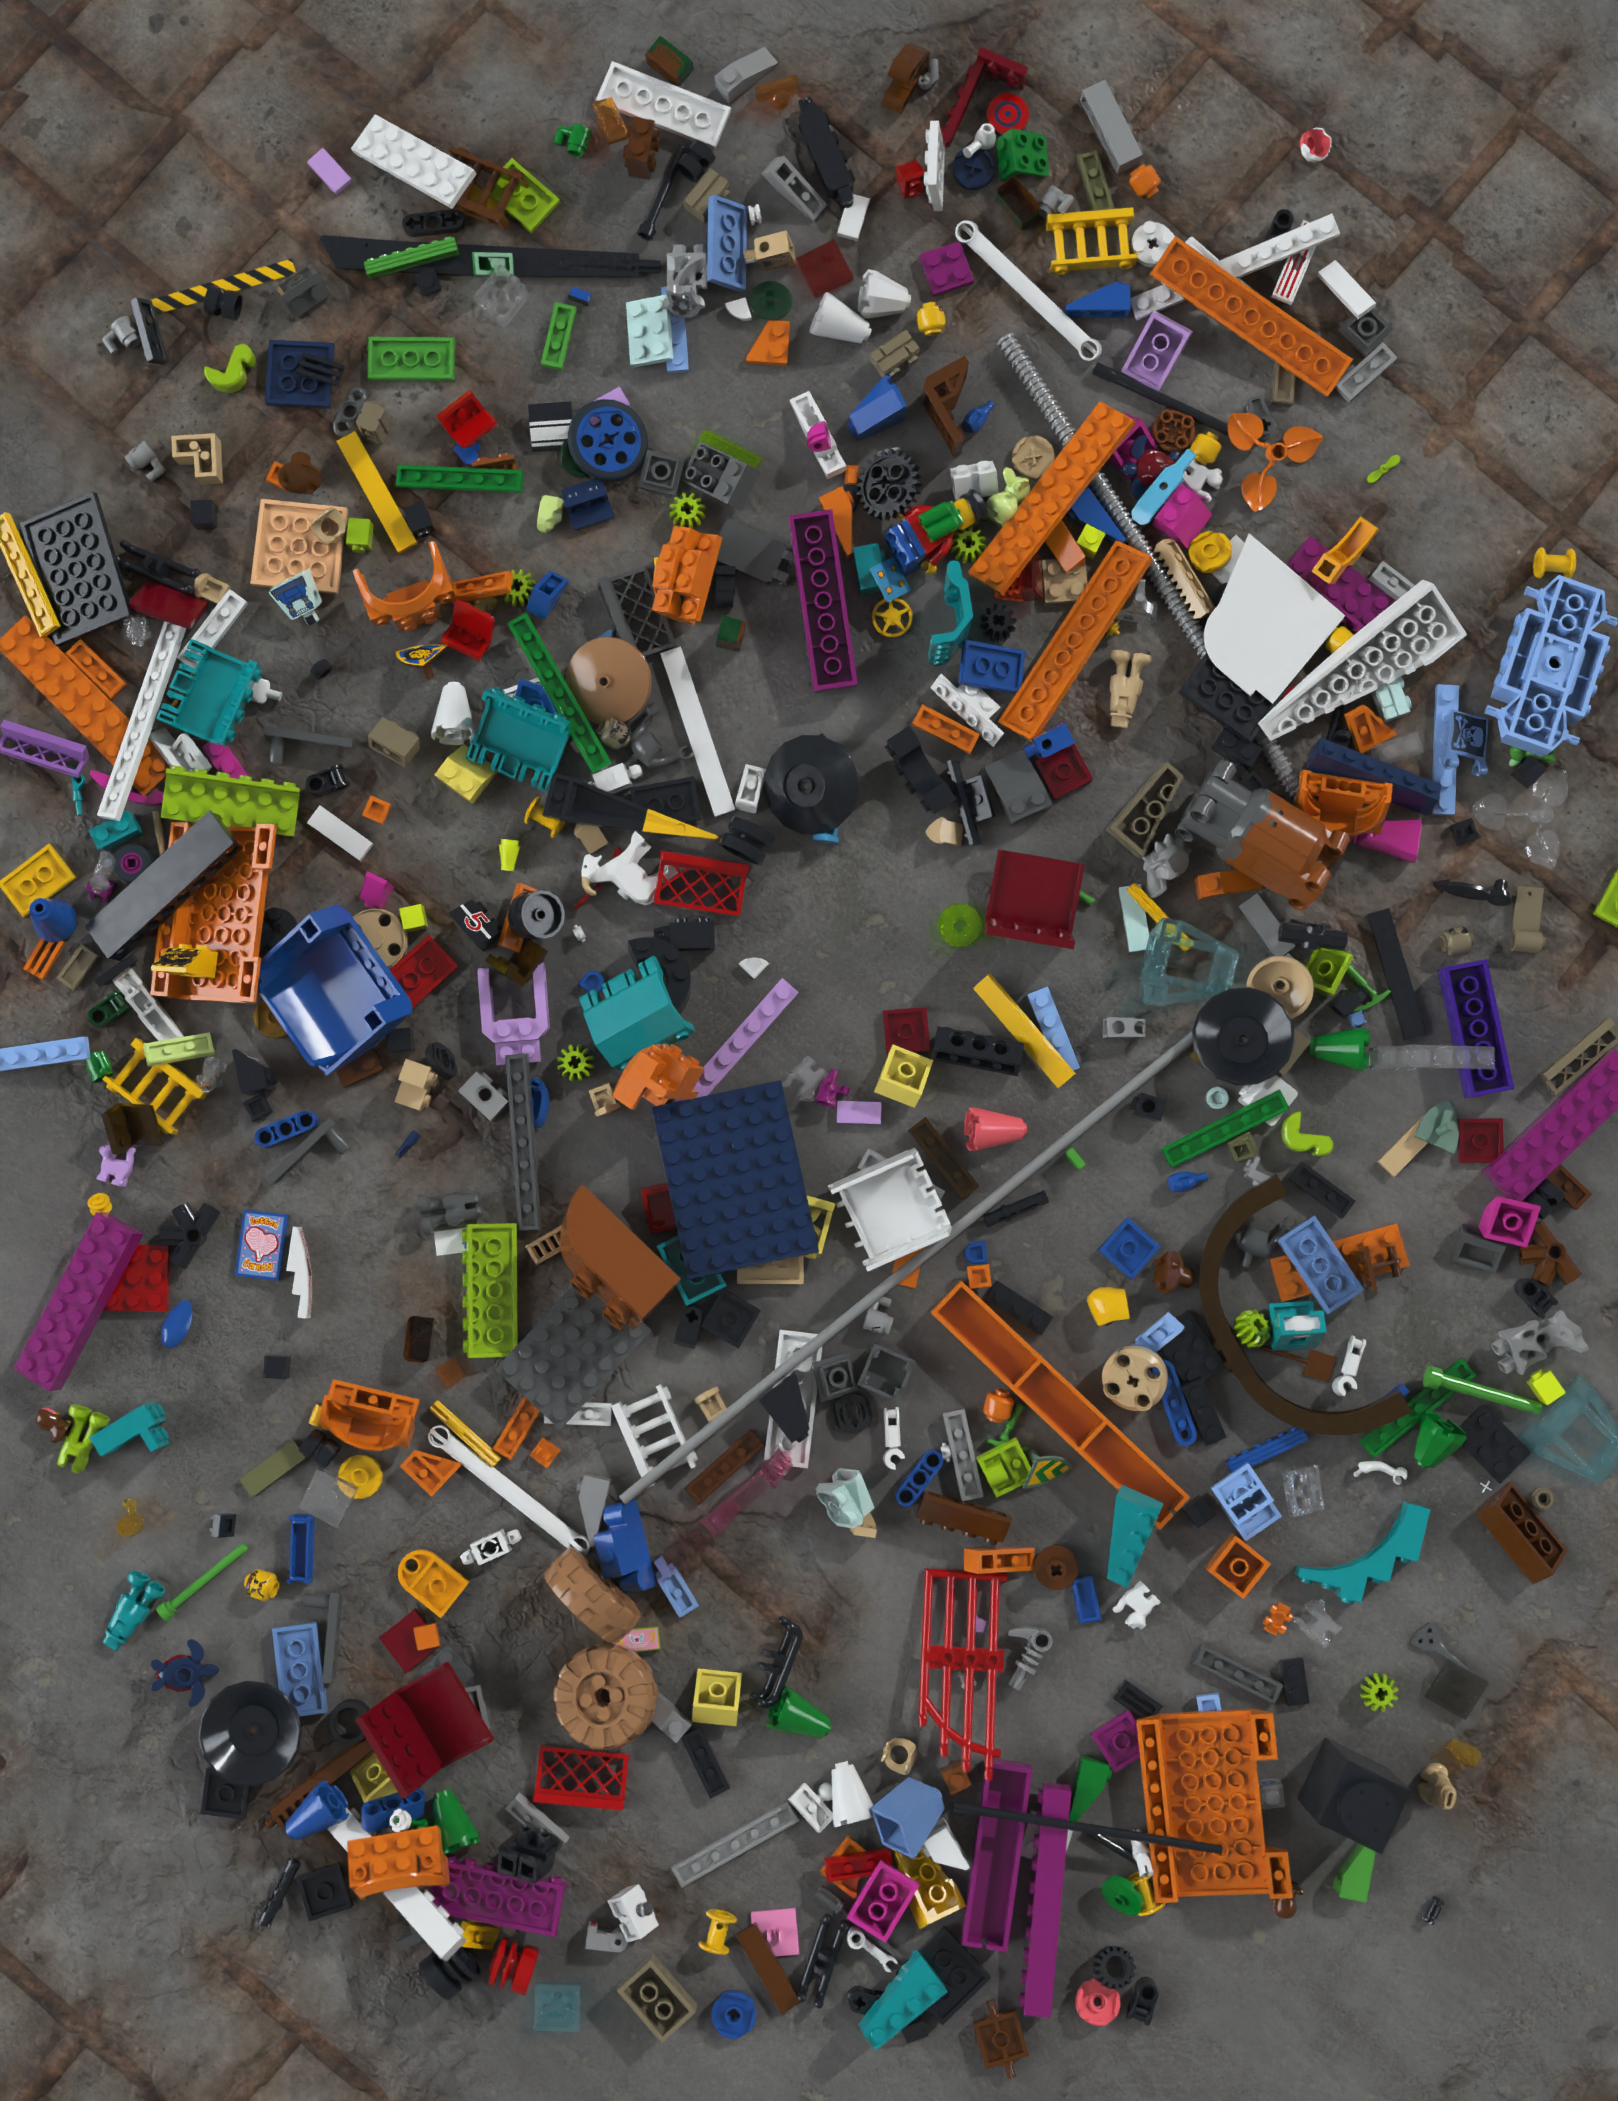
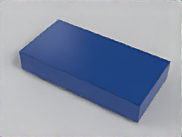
M1093 1575L1076 1577L1072 1583V1590L1079 1624L1101 1620Z

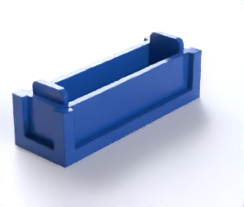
M292 1514L289 1516V1520H291L290 1572L287 1584H292L293 1582L310 1584L313 1582L315 1514Z

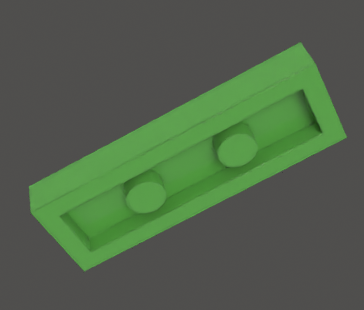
M555 302L541 360L542 367L563 371L576 316V306Z

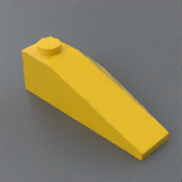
M922 1848L913 1859L891 1849L898 1871L920 1884L909 1902V1907L919 1929L966 1907L956 1883L945 1875L938 1863H935L931 1857H926Z

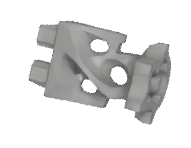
M696 244L693 253H686L684 245H674L672 253H667L666 292L668 298L663 300L662 307L663 309L670 310L678 317L692 318L702 308H705L704 300L698 294L699 288L707 289L708 253L704 244ZM700 272L702 274V278L697 281L696 275Z
M1562 1310L1548 1319L1532 1320L1516 1328L1501 1330L1498 1332L1500 1339L1492 1343L1493 1350L1497 1355H1506V1358L1498 1361L1499 1369L1505 1374L1516 1371L1523 1375L1530 1365L1546 1359V1353L1556 1346H1563L1567 1351L1574 1349L1580 1353L1589 1350L1588 1345L1583 1340L1581 1328L1571 1322ZM1539 1335H1544L1545 1340L1541 1343H1538L1537 1337ZM1533 1351L1532 1355L1527 1357L1528 1353Z

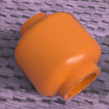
M1143 163L1130 173L1129 184L1138 197L1146 195L1149 198L1159 191L1157 186L1160 184L1161 178L1152 165L1145 166Z
M997 1388L996 1391H990L987 1394L983 1412L987 1415L986 1418L995 1423H1003V1421L1011 1417L1015 1401L1009 1395V1391Z

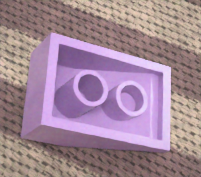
M1158 311L1152 312L1121 372L1154 390L1160 391L1193 331Z

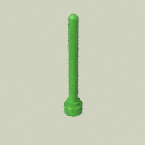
M239 1545L172 1601L168 1600L157 1606L156 1610L165 1621L170 1620L175 1615L174 1613L177 1611L176 1608L244 1554L248 1549L247 1545Z

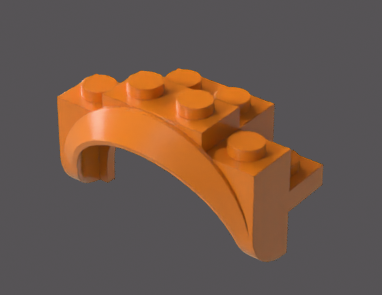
M673 527L671 539L666 545L663 544L656 562L652 584L655 593L652 611L685 624L695 625V622H701L722 537L713 534H703L689 527ZM680 595L684 596L683 603L681 602Z
M333 1379L329 1393L323 1399L320 1412L321 1427L331 1431L343 1442L359 1449L369 1451H383L394 1447L409 1449L415 1430L414 1421L420 1399Z

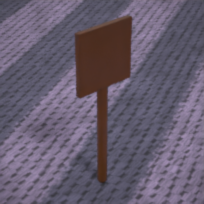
M1263 1345L1260 1346L1261 1350L1305 1363L1303 1375L1329 1382L1336 1357L1310 1349L1308 1358L1304 1359L1282 1351H1272L1271 1348Z

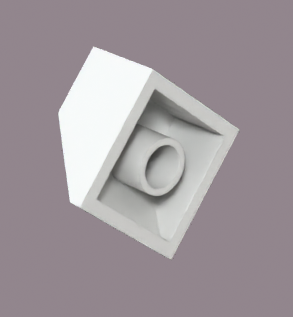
M945 1818L940 1819L921 1847L927 1858L931 1856L936 1863L963 1870L969 1869L968 1859Z

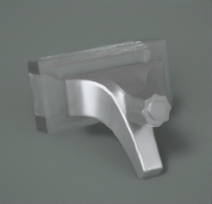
M1145 579L1139 581L1133 594L1127 599L1115 619L1155 625L1159 602L1146 599Z

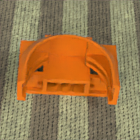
M435 541L429 542L434 562V572L431 581L428 582L426 579L387 593V597L383 600L375 597L370 592L364 574H360L358 568L352 571L373 625L383 626L393 619L400 631L409 632L415 630L417 625L423 623L432 624L437 621V618L442 617L437 603H447L456 594L452 586L451 577L446 570Z
M1303 770L1300 771L1294 806L1325 824V827L1330 831L1340 830L1348 834V836L1355 837L1364 833L1381 835L1391 804L1393 784L1370 782ZM1363 803L1371 804L1367 807L1362 808Z
M665 1043L653 1044L641 1049L630 1060L616 1085L612 1097L632 1110H635L642 1097L655 1106L668 1104L671 1099L693 1100L699 1094L694 1087L705 1069L699 1065V1060L692 1056L687 1058L681 1054L682 1049L673 1044L670 1046Z

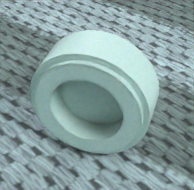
M1214 1087L1206 1094V1102L1213 1109H1221L1229 1101L1227 1091L1221 1087Z

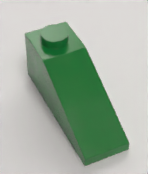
M1081 1755L1071 1795L1070 1821L1077 1822L1104 1790L1106 1782H1110L1112 1769H1109L1110 1765L1107 1761Z

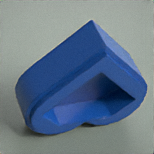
M477 440L473 446L465 449L458 444L453 450L465 465L472 466L471 462L479 458L477 453L480 450V444Z

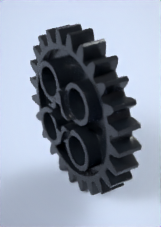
M889 449L888 453L882 450L881 457L874 454L875 461L867 460L869 467H862L865 473L864 475H858L862 482L856 484L857 487L861 488L856 494L862 497L858 502L864 505L862 509L867 511L869 515L879 520L885 519L889 521L891 517L897 519L898 513L904 516L905 508L911 510V502L917 503L914 496L921 494L917 487L923 485V483L918 481L922 474L917 472L920 466L915 464L916 460L910 457L911 455L899 449L896 451Z

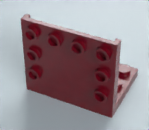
M998 849L984 922L985 934L1074 950L1075 939L1072 931L1085 864Z
M448 1661L398 1688L356 1719L357 1724L402 1799L410 1795L442 1768L494 1740L493 1735Z

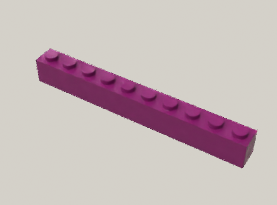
M1043 1782L1042 1789H1038L1037 1803L1041 1804L1040 1812H1036V1815L1069 1820L1070 1785ZM1035 1825L1039 1826L1038 1835L1034 1834L1033 1848L1037 1849L1036 1857H1032L1031 1871H1035L1034 1880L1030 1879L1029 1893L1033 1894L1032 1902H1028L1027 1916H1031L1030 1925L1026 1924L1025 1939H1029L1028 1947H1024L1023 1961L1027 1963L1026 1970L1022 1969L1021 1984L1025 1985L1024 1992H1020L1019 2006L1023 2007L1024 2015L1051 2018L1068 1830Z

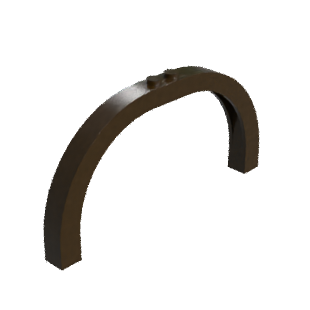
M1275 1174L1245 1191L1231 1203L1214 1225L1204 1248L1199 1277L1200 1298L1207 1324L1215 1338L1212 1341L1218 1353L1223 1352L1226 1358L1223 1362L1227 1370L1234 1372L1243 1388L1253 1400L1274 1417L1291 1426L1318 1434L1351 1435L1364 1433L1387 1425L1411 1412L1400 1389L1370 1404L1345 1411H1321L1295 1404L1275 1392L1258 1375L1224 1315L1218 1286L1219 1268L1224 1251L1235 1232L1248 1218L1264 1207L1288 1195L1278 1175Z

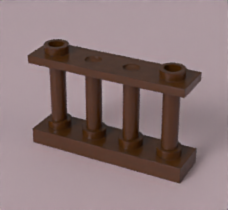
M450 146L448 150L453 157L463 164L472 166L476 172V176L452 209L459 210L466 215L507 231L510 222L506 219L504 211L517 185L528 189L529 184L524 178L525 175L519 170L513 169L511 171L471 155L469 151L462 147L456 149ZM481 170L490 173L491 176L479 200L475 202L470 201L468 196ZM499 178L509 181L497 207H494L493 210L488 208L486 204ZM432 198L435 202L444 205L443 203Z

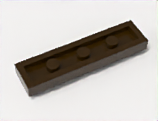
M926 1117L908 1130L962 1200L980 1187Z

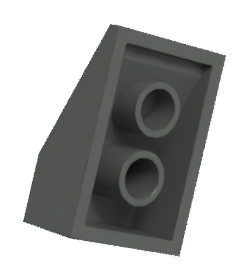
M1024 749L984 766V770L1010 826L1051 808L1052 802Z

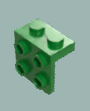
M1010 129L996 139L1000 181L1006 182L1019 173L1043 178L1049 175L1047 145L1044 135Z

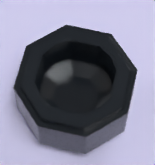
M322 659L312 666L310 672L317 680H320L328 675L333 667L326 659Z

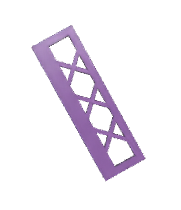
M3 720L0 726L3 734L0 739L1 754L76 778L80 777L89 759L88 750L85 745L7 720ZM8 739L18 744V747L12 749L5 748L4 746ZM34 747L38 749L39 753L30 756L25 754L24 750ZM56 754L59 760L49 762L46 761L45 756ZM72 760L79 762L76 770L67 768L65 763Z

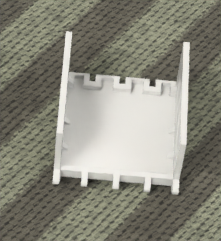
M916 1148L909 1151L906 1150L828 1185V1189L832 1194L839 1192L842 1201L836 1203L837 1208L845 1205L852 1219L845 1223L846 1228L854 1225L861 1240L854 1243L855 1247L858 1248L862 1245L865 1247L869 1258L862 1262L866 1266L867 1271L950 1236L952 1227L945 1210L942 1209L937 1212L935 1210L942 1206L936 1190L926 1191L927 1188L933 1186L926 1169L917 1171V1168L924 1164Z

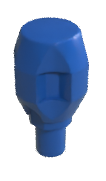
M989 400L984 406L971 409L962 421L963 428L968 433L979 431L984 426L989 412L995 407V404Z
M1187 1171L1174 1173L1168 1177V1186L1174 1192L1190 1190L1195 1185H1198V1183L1208 1181V1175L1206 1172L1199 1174Z

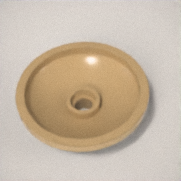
M1273 956L1259 962L1250 972L1246 987L1254 988L1273 996L1284 1005L1291 1019L1299 1016L1307 1009L1314 991L1313 980L1308 969L1299 961L1287 956ZM1282 981L1285 983V986L1279 987L1277 982Z

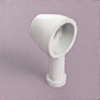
M988 123L983 124L976 132L974 142L963 149L964 156L970 158L980 148H993L996 142L994 127Z

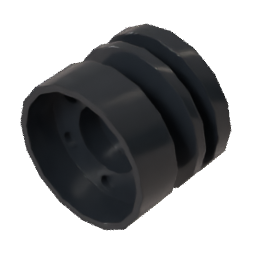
M460 1947L447 1961L441 1959L433 1951L420 1963L423 1975L429 1985L445 2000H451L462 1990L461 1983L468 1985L472 1979L477 1978L481 1973L477 1960L467 1947Z

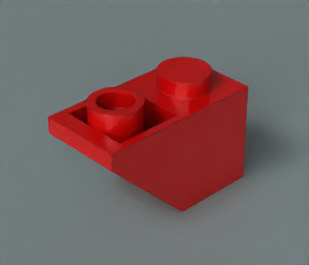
M917 160L896 166L895 176L904 199L908 197L916 198L924 192L925 170Z

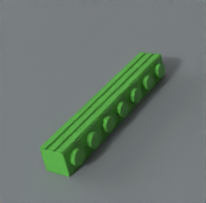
M446 237L442 241L435 240L431 244H421L416 248L410 247L402 252L395 251L391 255H381L377 259L370 258L364 262L368 278L373 279L460 254L455 238Z

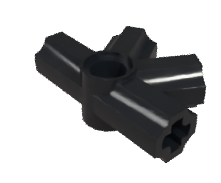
M1291 919L1290 922H1281L1278 930V941L1300 944L1304 948L1314 950L1326 948L1345 951L1348 942V932L1334 930L1327 923L1313 924L1299 919Z
M188 1202L179 1205L170 1211L178 1226H161L159 1235L160 1245L177 1246L169 1260L185 1270L200 1246L206 1242L208 1233L221 1214L219 1210L207 1203L202 1204L196 1216ZM194 1230H197L200 1234L196 1242H193L190 1238Z

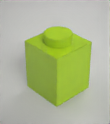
M348 518L346 544L353 552L365 553V550H372L374 525L371 520Z

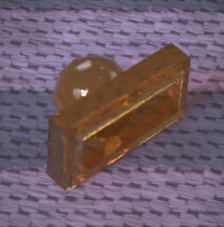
M797 75L755 87L757 102L769 100L772 107L777 110H783L789 105V94L799 92Z
M609 97L593 102L591 107L598 120L599 132L605 136L608 145L628 139L627 129L613 98Z

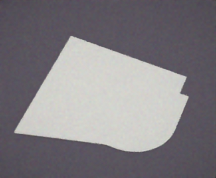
M1248 534L1222 598L1206 622L1204 630L1205 648L1214 665L1251 696L1257 690L1273 704L1345 615L1251 534Z

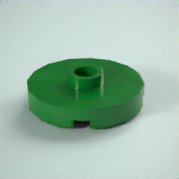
M1111 1876L1110 1879L1107 1878L1103 1882L1101 1887L1102 1895L1115 1910L1122 1914L1133 1916L1139 1914L1144 1907L1145 1900L1140 1890L1137 1892L1134 1889L1135 1885L1124 1877Z

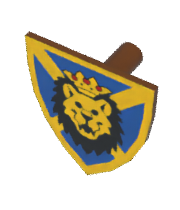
M419 645L405 648L395 653L401 663L409 667L423 668L425 678L429 680L434 678L430 662L448 648V645Z

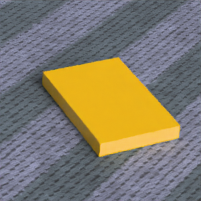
M49 843L0 880V888L21 916L26 918L30 915L29 907L34 900L38 898L51 899L78 878L52 844Z

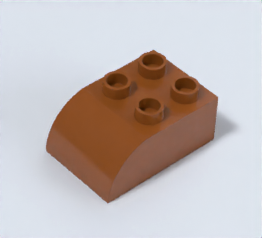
M583 1184L570 1202L560 1229L561 1253L567 1267L574 1275L569 1282L585 1299L589 1300L594 1294L606 1304V1308L602 1311L603 1316L616 1329L621 1331L628 1325L634 1331L671 1293L681 1278Z

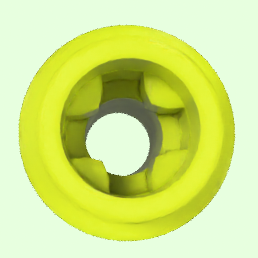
M501 839V844H499L501 870L514 871L521 847L518 846V840Z

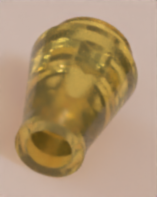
M1455 1738L1450 1740L1446 1748L1466 1767L1470 1766L1473 1769L1482 1756L1477 1747L1458 1741Z

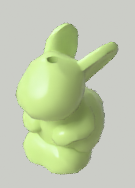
M1008 467L1003 470L1004 480L1007 484L1004 491L992 495L986 502L988 519L1001 527L1013 518L1018 510V505L1022 503L1030 492L1029 479L1016 477L1014 471Z

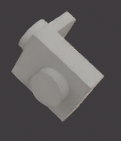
M1257 1156L1248 1159L1243 1168V1171H1245L1244 1177L1253 1181V1186L1269 1178V1176L1255 1170L1260 1160Z

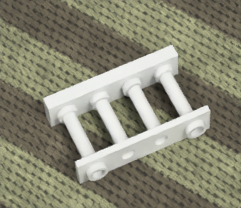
M662 1384L656 1386L658 1393L628 1406L626 1404L622 1405L620 1401L611 1406L641 1478L653 1469V1466L649 1467L646 1458H648V1455L677 1442H680L681 1445L686 1442L669 1402L672 1399L667 1386L663 1388ZM657 1402H663L667 1413L638 1426H631L628 1418L631 1417L632 1413ZM671 1421L676 1432L675 1434L646 1447L639 1445L637 1438L640 1437V1434ZM693 1450L671 1469L687 1462L691 1469L696 1467L695 1461L698 1458L695 1451Z

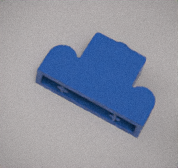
M636 1498L627 1505L623 1501H618L606 1506L603 1517L609 1529L594 1535L603 1578L608 1579L620 1576L619 1583L624 1593L644 1591L657 1586Z

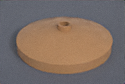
M603 637L585 643L573 655L566 673V683L585 717L596 724H600L604 719L608 720L609 718H616L622 723L633 719L645 707L651 693V671L645 657L634 645L619 638ZM604 678H606L608 681L607 685H605Z

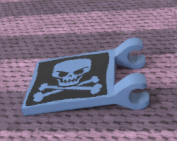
M1456 710L1450 711L1447 754L1443 761L1445 769L1458 767V756L1475 760L1472 767L1473 776L1479 777L1480 774H1487L1488 767L1485 759L1489 719Z

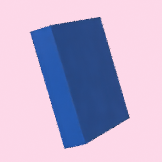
M1127 1217L1098 1251L1132 1280L1161 1246Z

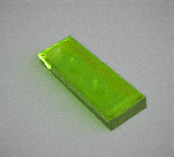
M704 429L695 446L696 449L699 441H702L748 464L756 470L762 461L761 456L707 429Z

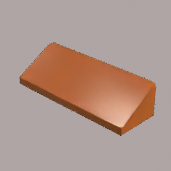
M1061 520L1045 540V544L1065 574L1083 566L1086 557Z

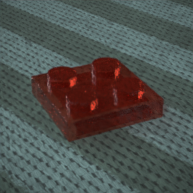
M834 239L796 258V263L815 299L824 295L825 292L828 293L852 281L854 278Z

